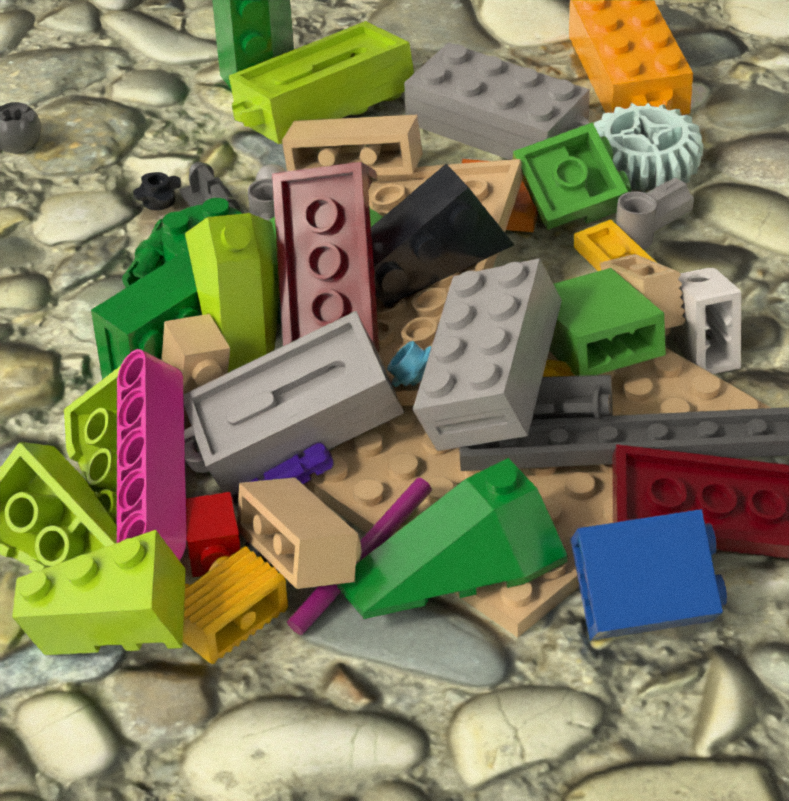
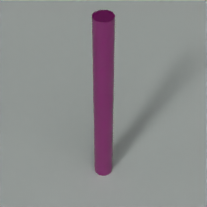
M420 477L416 478L360 540L361 557L359 561L388 540L432 492V487L427 481ZM337 584L318 586L287 620L288 626L297 634L303 635L341 593Z

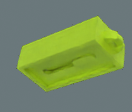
M364 21L229 75L234 100L232 103L234 120L243 123L246 127L252 128L275 143L282 144V139L294 121L341 119L348 115L362 114L368 110L369 106L381 101L395 100L405 92L404 82L414 74L410 43Z

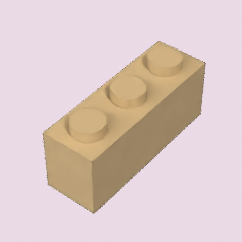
M417 115L294 121L282 139L287 171L363 162L374 169L377 176L410 175L414 173L423 155Z
M296 478L239 483L238 532L296 589L354 582L356 562L361 557V542L358 533Z

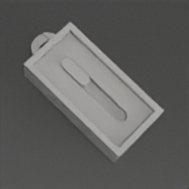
M448 42L404 82L405 114L417 115L419 128L509 160H513V151L589 124L590 89L572 84L567 80H560L536 72L531 68H524L503 61L495 56H488L467 49L459 44Z
M540 258L524 262H510L500 267L481 271H467L461 275L453 276L413 407L415 415L437 451L528 436L562 302Z
M355 311L184 394V406L191 423V427L184 432L185 462L195 472H210L222 491L231 492V496L239 493V483L248 482L255 477H259L262 480L265 478L264 472L296 454H299L300 458L305 455L303 451L317 442H322L329 450L404 414L378 351L358 313Z

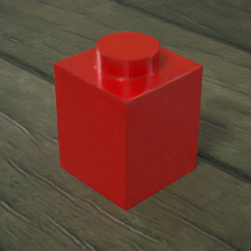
M231 492L186 498V542L192 577L205 575L217 559L223 556L230 557L240 550L239 533Z

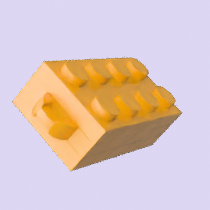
M570 0L569 38L605 113H614L615 107L627 109L631 103L636 106H645L649 103L650 106L654 107L665 104L667 110L680 109L681 115L691 113L693 72L654 0Z

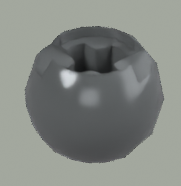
M11 102L0 106V149L4 152L11 154L27 152L40 139L41 121L37 113L27 104Z

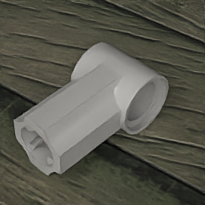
M676 177L647 193L637 191L625 193L618 199L615 224L642 249L648 248L653 243L655 231L693 209L694 197L690 194L687 184Z

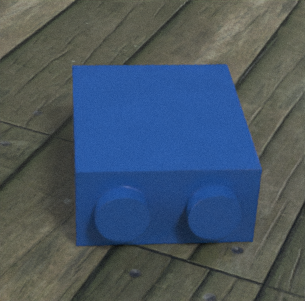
M702 509L578 528L570 539L590 641L712 622L723 613L722 606H725L727 603L726 586L722 575H715L711 555L716 553V538L712 525L704 523Z

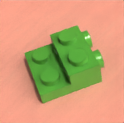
M593 122L513 151V159H521L522 180L547 230L581 217L584 218L587 224L617 213L619 197L631 192L627 175L623 170L617 171L612 161L613 151L606 136H599Z

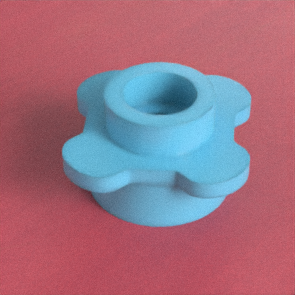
M414 341L404 345L395 354L387 367V370L394 376L391 382L392 385L398 387L400 384L404 386L418 384L422 380L432 347L429 346L423 350Z

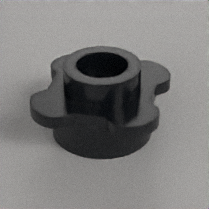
M162 172L146 173L141 177L142 183L140 187L133 190V196L136 200L142 201L143 205L150 210L167 209L176 201L175 189L181 187V179L178 176L168 177L167 174Z

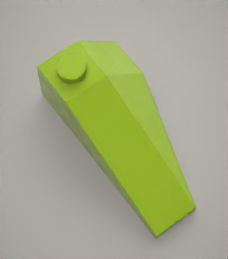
M251 213L205 218L187 231L185 236L202 315H211L230 347L229 373L275 350L280 295L277 244L272 222Z
M120 367L64 409L66 450L69 458L78 462L82 472L81 475L116 526L117 377Z
M19 442L0 467V554L4 557H12L29 566L31 571H39L79 555L116 544V524L84 477L54 446Z

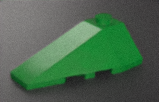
M507 458L459 483L359 561L355 567L354 582L337 584V587L362 618L368 619L423 607L427 604L429 598L458 592L459 597L464 598L477 595V587L505 582L507 588L523 585L568 562V555L538 488Z

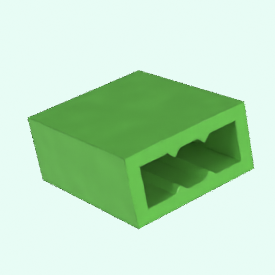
M612 268L554 283L562 302L549 351L559 361L566 362L575 376L599 375L666 355L664 312Z

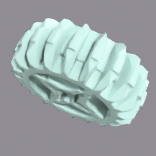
M631 103L627 109L615 107L614 113H603L602 120L594 123L599 136H606L613 151L612 161L617 171L623 170L627 175L631 190L637 189L645 193L646 190H652L675 177L684 183H689L691 175L697 174L701 157L703 156L702 136L699 126L692 122V117L688 115L681 116L680 109L667 110L665 104L654 107L650 106L649 103L645 106H636Z

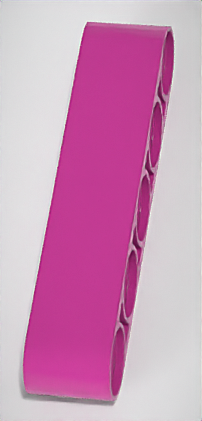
M136 349L124 359L117 377V543L157 530L180 561L184 554L187 540L183 375L180 369L143 350Z

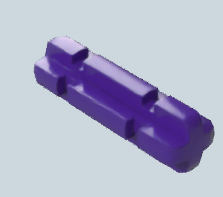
M317 442L303 451L305 453L303 457L300 458L299 454H296L264 472L265 478L262 480L259 477H255L248 482L296 478L299 482L305 484L312 480L311 474L316 473L319 476L332 469L334 460L327 447L322 442Z

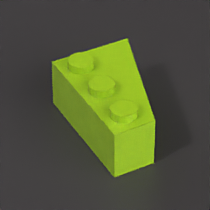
M153 530L17 578L12 618L44 655L97 653L101 646L122 645L126 651H136L141 649L143 643L161 642L168 649L183 648L186 569L157 530Z

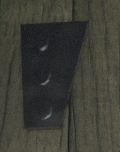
M447 163L371 227L376 296L385 306H388L514 246V243L471 189Z

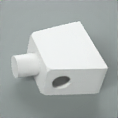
M715 268L680 273L681 276L678 281L682 285L679 290L683 292L680 299L684 301L681 308L685 310L682 316L686 321L683 325L672 327L671 331L685 358L712 374L740 369L741 291ZM705 333L710 336L711 339L709 341L705 337Z

